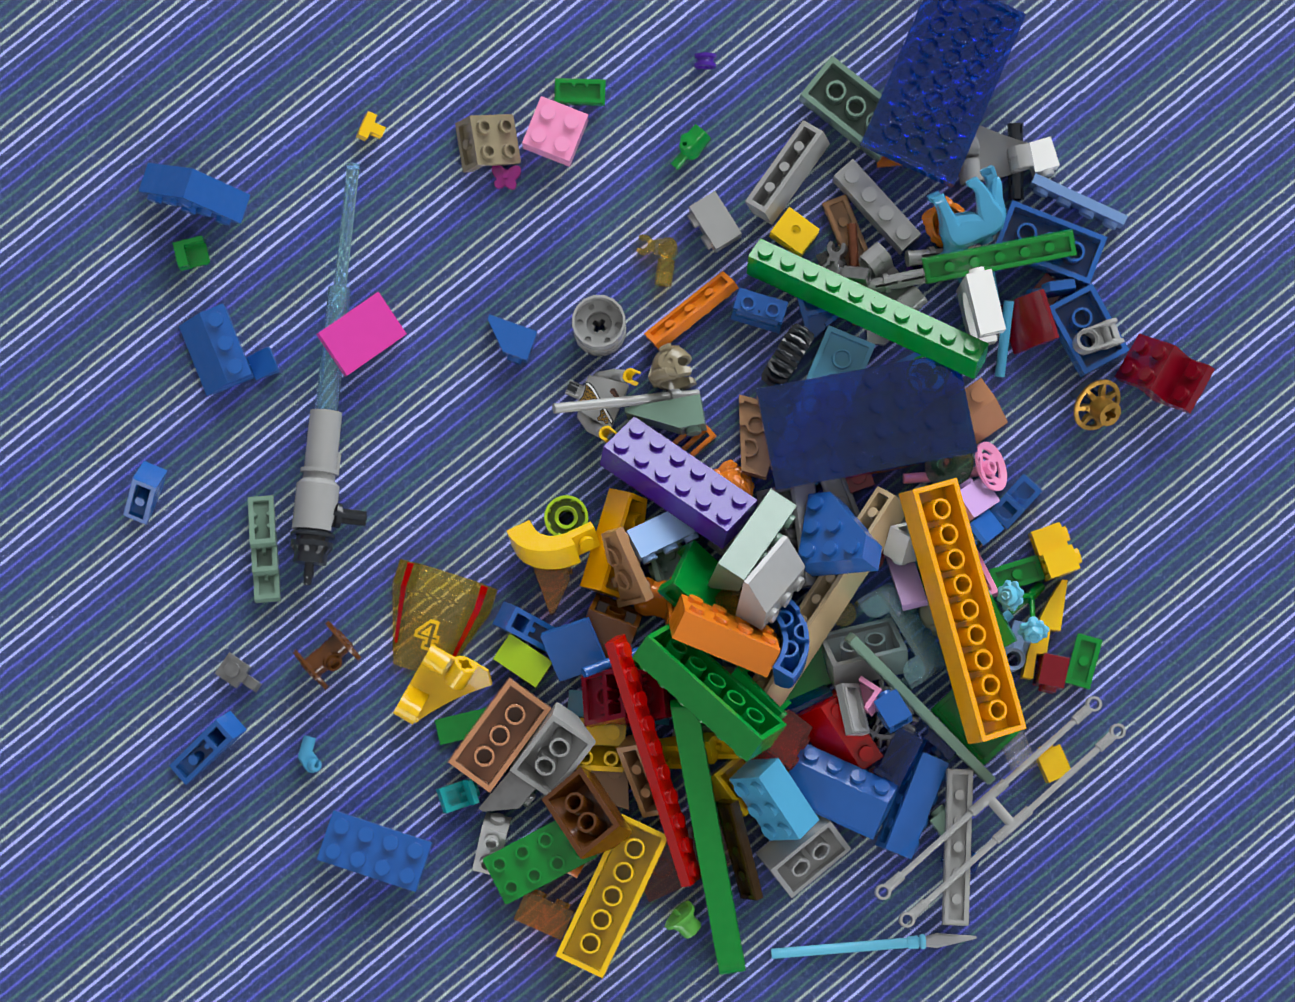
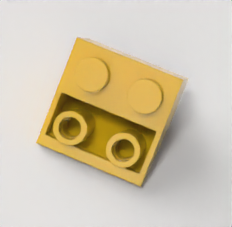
M608 723L595 727H586L596 740V743L575 770L581 766L589 771L623 772L624 768L616 748L625 739L626 726Z

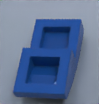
M1024 473L990 511L1008 529L1043 490Z

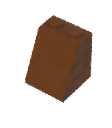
M596 593L586 617H589L606 659L609 656L605 643L617 635L625 634L628 643L632 645L643 615L636 612L635 607L630 605L618 608L617 600Z

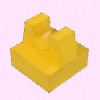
M368 111L364 116L356 138L366 141L370 135L380 139L386 127L376 123L377 115Z

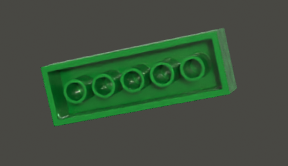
M669 624L647 635L632 657L642 670L648 672L657 680L662 688L668 690L681 705L689 709L699 722L711 729L718 739L724 741L734 750L738 757L746 762L770 748L787 725L708 653L673 639Z

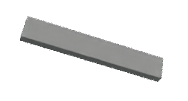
M946 769L944 833L963 817L972 806L973 770ZM972 817L944 841L943 882L971 858ZM970 868L942 893V925L969 926Z

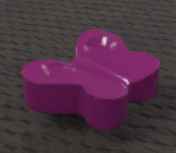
M501 165L492 166V173L496 178L494 182L496 189H502L505 186L510 190H515V181L521 175V168L517 165L509 169H504Z

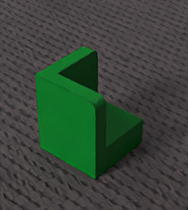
M203 236L172 243L177 264L181 271L210 264L207 245Z

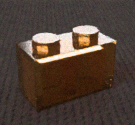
M538 889L524 895L514 920L561 940L574 912L569 909L571 904L558 898L556 902H552L546 899L547 893Z

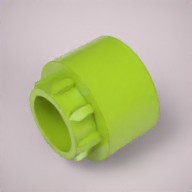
M563 495L553 499L546 507L544 513L545 526L552 536L567 533L588 523L589 520L588 511L584 503L570 495ZM563 512H570L574 516V520L569 525H563L559 521V516Z

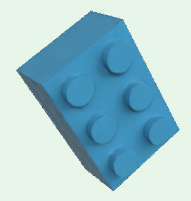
M779 758L750 760L729 779L734 786L735 793L743 799L748 807L749 814L757 820L763 835L770 841L800 840L819 821V818Z

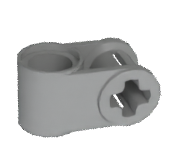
M1117 318L1105 320L1078 332L1072 341L1074 350L1078 354L1085 355L1124 343V338L1120 337L1116 325L1118 322ZM1088 336L1091 339V347H1084L1080 342V337Z

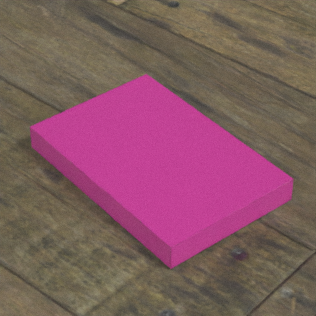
M377 292L316 335L342 374L348 376L407 333L380 293Z

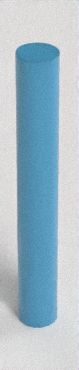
M1004 300L1002 314L1006 330L1000 333L995 368V376L1005 377L1014 301Z

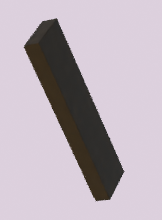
M721 799L716 801V806L740 898L757 901L763 898V893L739 800Z

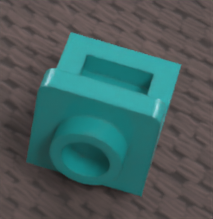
M464 779L436 789L444 814L479 803V788L472 779Z

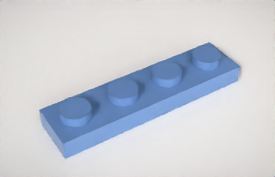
M1035 173L1029 187L1033 189L1032 192L1043 198L1047 196L1056 199L1058 205L1064 208H1070L1071 206L1079 210V214L1088 219L1095 217L1101 220L1102 225L1109 229H1121L1128 217L1117 210Z

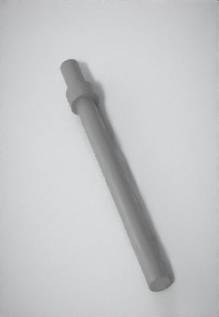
M678 388L669 389L664 393L553 403L552 410L556 414L636 406L698 395L700 391L699 389L681 391Z

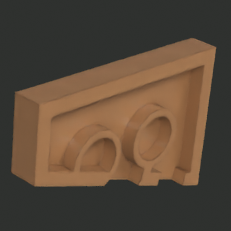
M619 527L602 533L607 562L614 569L615 576L611 578L613 587H618L620 598L616 599L618 608L647 602L654 598L650 583L644 576L640 567V561L633 551L630 538L624 528Z

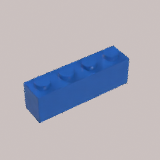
M912 749L898 784L894 804L884 820L875 843L876 846L912 859L913 854L919 848L921 833L927 827L930 810L938 799L937 792L941 782L946 778L948 762Z

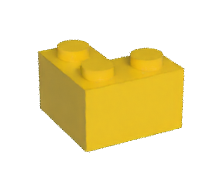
M1060 522L1028 534L1034 553L1039 557L1045 582L1080 569L1079 564L1082 563L1080 552L1077 548L1074 549L1072 544L1068 545L1067 541H1070L1068 530L1065 526L1062 527Z

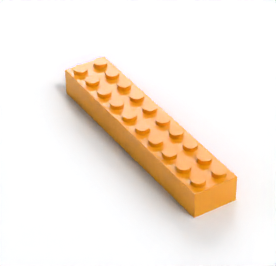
M957 478L899 493L967 743L985 742L1027 729Z

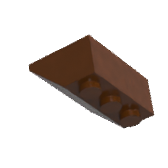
M581 766L542 798V801L580 859L613 849L633 833L595 774Z

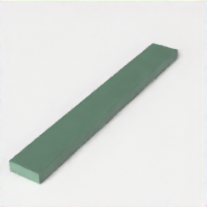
M850 632L844 638L854 651L893 690L897 689L903 701L983 782L990 785L996 779L855 634Z

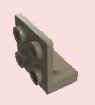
M512 114L471 115L455 123L463 173L473 172L483 166L517 165L521 163L514 116Z

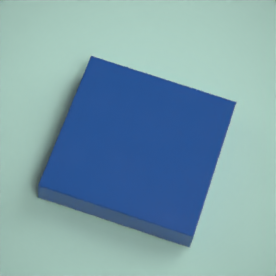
M589 617L542 632L540 635L559 682L581 675V668L606 659Z

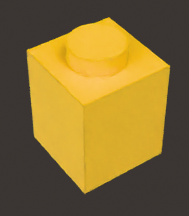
M1060 744L1052 745L1036 759L1046 783L1061 778L1071 769Z

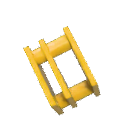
M789 207L771 230L769 237L789 252L802 257L817 237L820 229Z

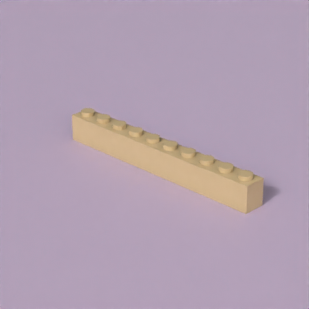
M877 486L857 518L882 546L883 551L890 526L900 524L905 516L900 499ZM869 572L819 576L805 596L799 609L805 622H807L810 643L803 672ZM778 638L779 647L782 650L783 644L780 638ZM773 668L768 677L755 673L752 678L779 706L785 702L794 688L793 686L787 689L775 685Z

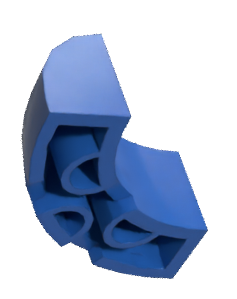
M792 599L785 608L781 607L779 609V614L775 621L767 624V626L774 629V632L779 636L783 644L780 656L772 666L775 685L787 689L793 687L801 676L806 665L810 643L807 622H805L799 607Z

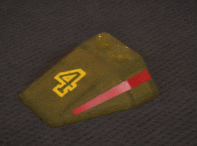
M400 559L392 583L393 664L417 671L432 644L454 657L460 656L490 615L498 589L433 567Z

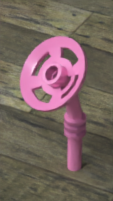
M982 442L975 451V467L955 470L943 468V471L940 468L937 471L932 469L931 472L903 474V483L932 482L935 484L937 481L939 483L953 478L964 479L979 476L990 490L1000 491L1004 489L1007 483V469L999 450L990 442ZM997 469H998V478L995 476V473L997 472Z

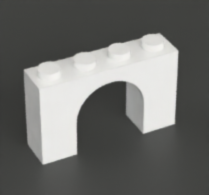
M984 267L973 268L965 275L956 290L966 333L992 345L997 342L996 334L1003 333L1006 330L992 269L984 270Z

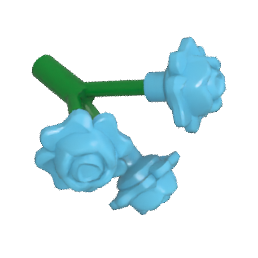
M1006 580L1003 586L998 587L997 601L1001 603L1003 610H1006L1002 614L1007 623L1013 618V614L1024 605L1029 604L1030 617L1028 622L1020 624L1018 635H1021L1024 641L1038 643L1043 638H1047L1050 628L1044 625L1042 620L1038 621V618L1035 616V599L1045 590L1044 584L1037 582L1028 593H1024V590L1019 587L1017 581L1011 582Z

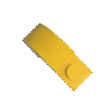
M530 520L507 530L512 548L519 559L532 567L540 569H561L581 563L579 555L601 546L591 521L567 533L556 536H547L539 533Z

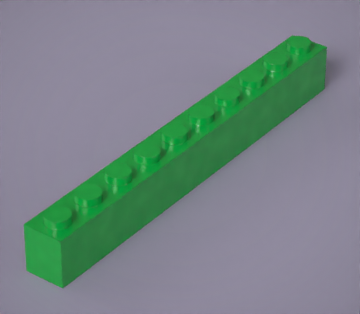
M761 238L748 256V275L965 376L975 379L986 361L989 343Z

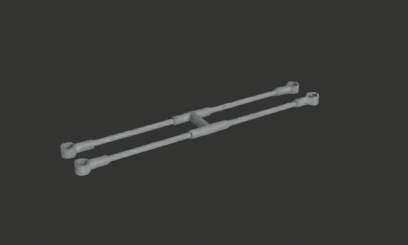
M1092 696L1087 698L1085 705L1056 734L1005 779H1001L968 809L969 811L907 867L901 872L898 871L885 884H880L875 888L874 893L878 899H888L891 896V891L905 880V876L972 816L975 817L986 806L989 805L1004 822L1005 825L992 836V840L925 900L922 899L908 912L900 914L898 921L902 927L909 928L913 926L915 919L929 907V904L993 846L997 843L1000 844L1033 814V811L1098 752H1102L1116 739H1121L1125 736L1126 729L1122 724L1111 725L1109 732L1095 744V747L1030 806H1025L1014 817L996 799L999 794L1009 787L1011 781L1075 724H1079L1092 712L1100 710L1102 701L1099 697ZM1092 699L1097 702L1095 709L1091 708L1089 704ZM1116 726L1121 729L1119 736L1113 733ZM881 887L887 890L885 897H881L878 893ZM905 915L911 917V922L908 925H905L902 920Z

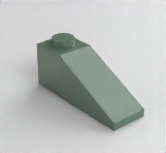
M700 394L625 407L628 420L635 416L646 425L681 435L686 434L687 436H697L702 433L701 431L707 430Z

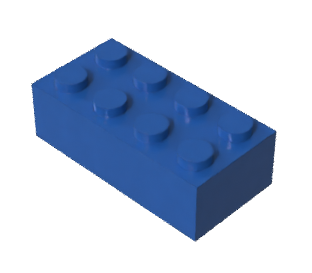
M1012 200L1006 212L1003 229L999 231L994 244L1072 229L1077 255L1028 264L1026 266L1062 280L1073 278L1075 279V285L1085 288L1091 282L1108 237Z
M333 810L317 860L417 892L433 842Z

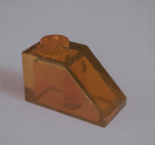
M571 566L561 569L533 567L550 615L556 613L570 583L569 575L573 574Z

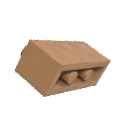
M628 735L616 748L642 817L659 815L634 735Z

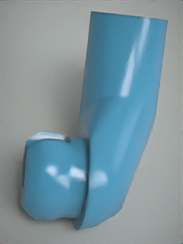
M304 735L298 759L306 771L310 773L318 772L322 767V763L313 752L316 738Z

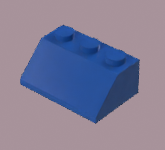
M224 304L200 312L179 326L207 397L255 378Z

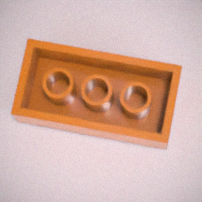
M681 594L669 619L673 639L768 677L781 651L774 629L766 625L761 630L740 617L727 613V610L720 605L713 604V606L703 603L704 601L696 595L690 594L686 596Z

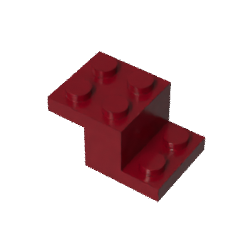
M1139 333L1117 371L1115 378L1122 383L1139 388L1154 402L1191 414L1215 369L1208 364L1191 359L1176 345Z
M607 669L586 678L582 675L584 726L595 727L608 723L630 726L613 669ZM639 670L641 686L646 693L647 705L654 721L672 717L670 692L662 688L657 680L648 672Z

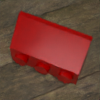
M833 690L794 717L813 747L857 767L866 769L883 757L869 734L864 736H846L836 690Z

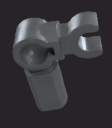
M830 241L827 245V251L830 255L823 267L861 285L869 286L872 276L871 269L847 265L843 268L844 262L842 259L848 253V246L842 243L841 249L838 252H834L835 244Z

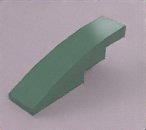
M274 496L248 497L255 603L281 601Z

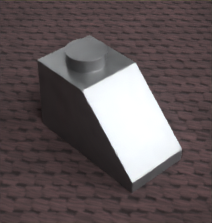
M509 771L479 809L482 812L520 809L522 805L527 808L536 798V795L533 793L536 788Z

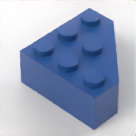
M155 163L147 164L139 188V192L148 195L147 200L157 204L163 202L168 205L182 207V211L193 215L198 213L203 216L214 217L216 222L224 225H230L231 222H242L250 198V194L193 168Z
M831 492L808 494L798 552L805 565L804 571L812 577L878 571L882 546L851 512V509Z

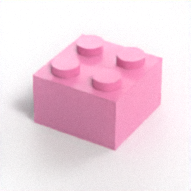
M541 96L523 139V149L570 167L589 121L588 114Z

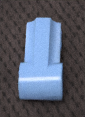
M1014 620L1011 626L1017 641L1004 648L1006 656L1011 653L1018 660L1016 666L1009 665L1011 672H1015L1023 667L1030 642L1024 641L1021 635H1018L1020 624L1026 623Z

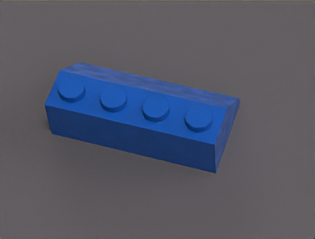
M804 743L789 771L790 776L815 814L872 840L893 806L898 789L897 784L807 743Z

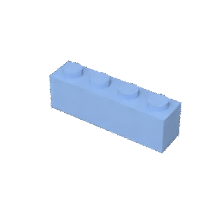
M665 512L626 531L635 555L644 565L657 559V554L664 552L665 555L673 552L678 548L677 544L683 541L688 544L699 538L697 531L669 512Z

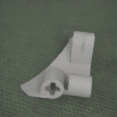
M959 115L947 127L953 158L956 159L961 185H966L965 182L975 176L981 182H985L984 177L980 174V170L990 165L995 167L999 178L1034 167L1031 147L1028 142L1000 134Z
M878 242L874 243L859 257L860 267L871 269V279L882 277L884 273L888 275L899 273L893 265L890 254ZM915 286L891 290V293L887 294L885 291L879 292L917 311L928 302L922 292ZM867 330L868 342L885 346L890 341Z

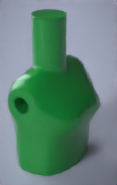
M695 124L688 132L681 134L679 143L680 153L670 164L678 170L687 159L695 160L698 158L702 150L710 142V136Z

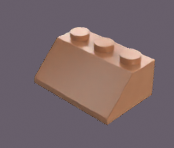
M980 378L921 419L916 426L944 465L947 466L1004 426L1008 421L997 399L983 379Z

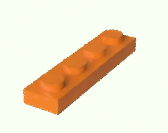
M724 271L720 272L646 331L644 335L659 350L661 346L671 343L724 299H727L738 289L737 284Z

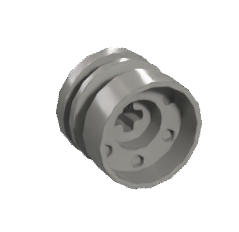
M593 295L583 299L576 306L572 315V328L578 346L584 352L593 356H607L616 352L622 346L626 337V319L622 307L614 299L605 295ZM603 324L605 331L600 330L596 333L595 326L600 327Z

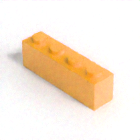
M609 488L596 530L601 546L590 550L580 583L581 587L617 599L620 598L618 587H613L611 578L615 576L614 569L607 562L601 534L619 527H623L626 532L644 523L647 508L646 498L631 492Z

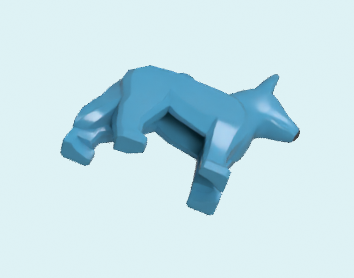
M993 165L980 170L981 176L985 179V185L976 176L965 182L967 187L972 188L975 193L976 212L953 213L944 193L940 194L939 191H935L927 195L928 201L933 203L938 215L939 235L943 243V250L940 254L966 250L977 243L979 245L987 244L994 240L993 235L1003 229L1006 208L1003 200L1002 183ZM963 277L956 278L954 280H958V282L961 283Z

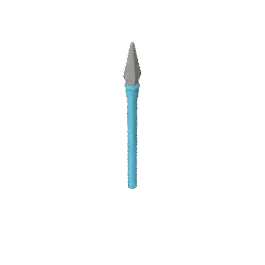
M934 933L927 936L920 934L919 937L915 935L907 936V938L772 948L771 955L772 959L901 948H939L973 940L977 936Z

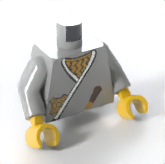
M633 368L598 371L593 376H588L585 385L570 380L565 394L578 399V401L626 396L629 384L638 385V382L632 380L634 374H641V372ZM621 407L577 411V418L588 433L601 438L607 443L610 441L607 439L609 434H617L612 427Z

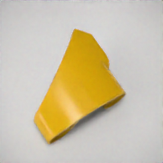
M432 644L393 714L413 725L443 705L468 693L491 686L493 683L489 669L465 656L454 657Z

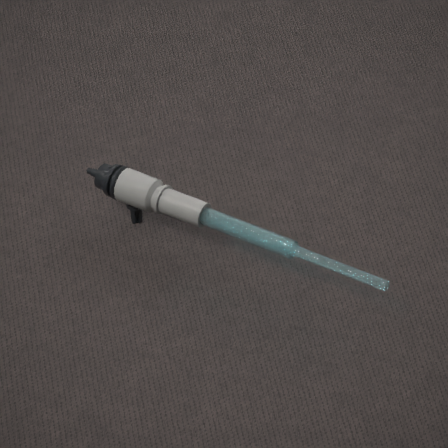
M347 163L335 279L334 286L328 287L324 328L349 312L351 288L346 286L360 164ZM323 344L315 409L310 410L304 467L300 468L303 478L296 484L292 520L293 530L290 532L292 536L296 537L290 541L294 551L293 562L304 564L303 583L309 586L312 584L314 567L326 566L327 556L333 550V543L329 542V540H335V536L330 533L331 527L340 528L341 524L366 526L367 511L344 509L343 503H338L340 487L335 482V478L339 476L341 460L338 450L342 413L338 411L342 372Z

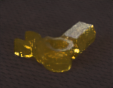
M639 235V240L648 242V246L644 249L637 248V253L647 255L654 252L655 255L661 256V258H658L654 284L671 287L675 261L672 258L678 253L676 241L671 237L652 240L648 235Z

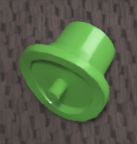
M684 901L673 910L664 927L667 930L674 929L685 939H688L699 931L701 922L694 916V905L690 901Z

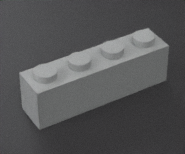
M804 120L801 122L745 202L754 215L773 225L830 145L822 130Z
M854 159L834 175L833 183L846 194L847 198L899 255L919 239L921 235L919 230Z

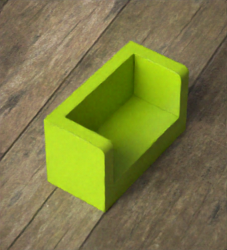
M511 633L493 658V660L535 688H537L552 666L550 659Z

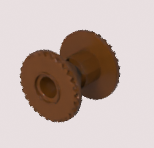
M326 621L325 624L333 634L319 648H316L306 658L296 649L293 651L301 666L325 690L329 686L321 676L328 670H338L342 665V657L350 652L358 661L361 659L360 654L355 650L352 643L330 621Z

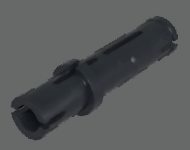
M1007 124L1008 137L1023 141L1024 124ZM1024 171L1008 175V200H1024Z

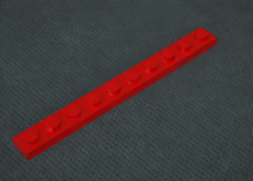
M625 634L617 635L606 642L605 647L681 887H688L702 877L700 865L696 860L693 841L689 837L685 825V816L681 812L678 803L677 791L674 789L671 781L669 766L665 762L662 743L659 741L655 730V721L647 705V696L641 686L639 670L635 667L634 660L632 659L631 645L628 643Z

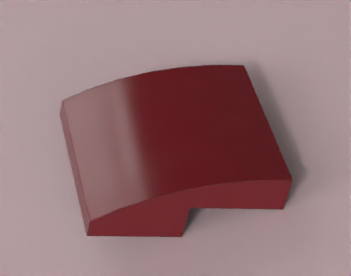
M1044 289L1012 300L1014 301L1009 341L1014 354L1022 353L1035 346L1043 345L1059 338Z

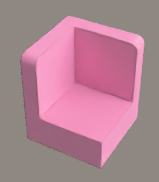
M860 676L858 681L860 682L864 710L867 714L873 716L875 713L874 701L877 700L876 696L883 692V690Z

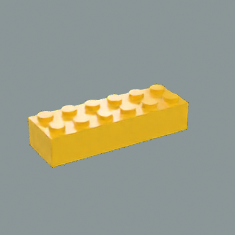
M624 814L622 816L633 833L615 848L603 853L556 954L557 957L601 978H604L667 844L664 833Z

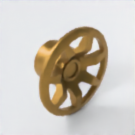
M1107 379L1096 380L1086 386L1077 397L1074 405L1073 415L1076 424L1084 430H1095L1102 426L1113 425L1121 414V407L1119 406L1120 390L1118 386ZM1100 385L1098 396H1095L1090 390ZM1106 385H1110L1113 390L1106 394ZM1085 395L1091 401L1090 404H1080ZM1079 411H1088L1089 413L1084 414L1080 420ZM1094 418L1095 424L1086 425L1090 419Z

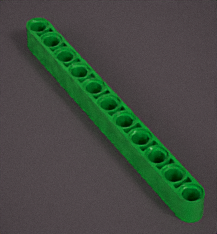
M677 699L670 700L720 975L746 971L702 725L696 716L685 706L681 705Z

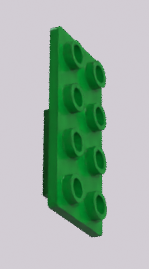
M555 820L484 857L483 862L504 903L509 904L595 859L597 854L580 859Z

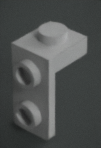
M486 812L473 864L474 871L489 874L483 858L504 848L511 823L510 817H506L501 813Z

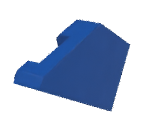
M1075 279L1049 281L1042 284V288L1027 290L1026 295L1041 289L1045 290L1047 298L1071 295L1076 289Z

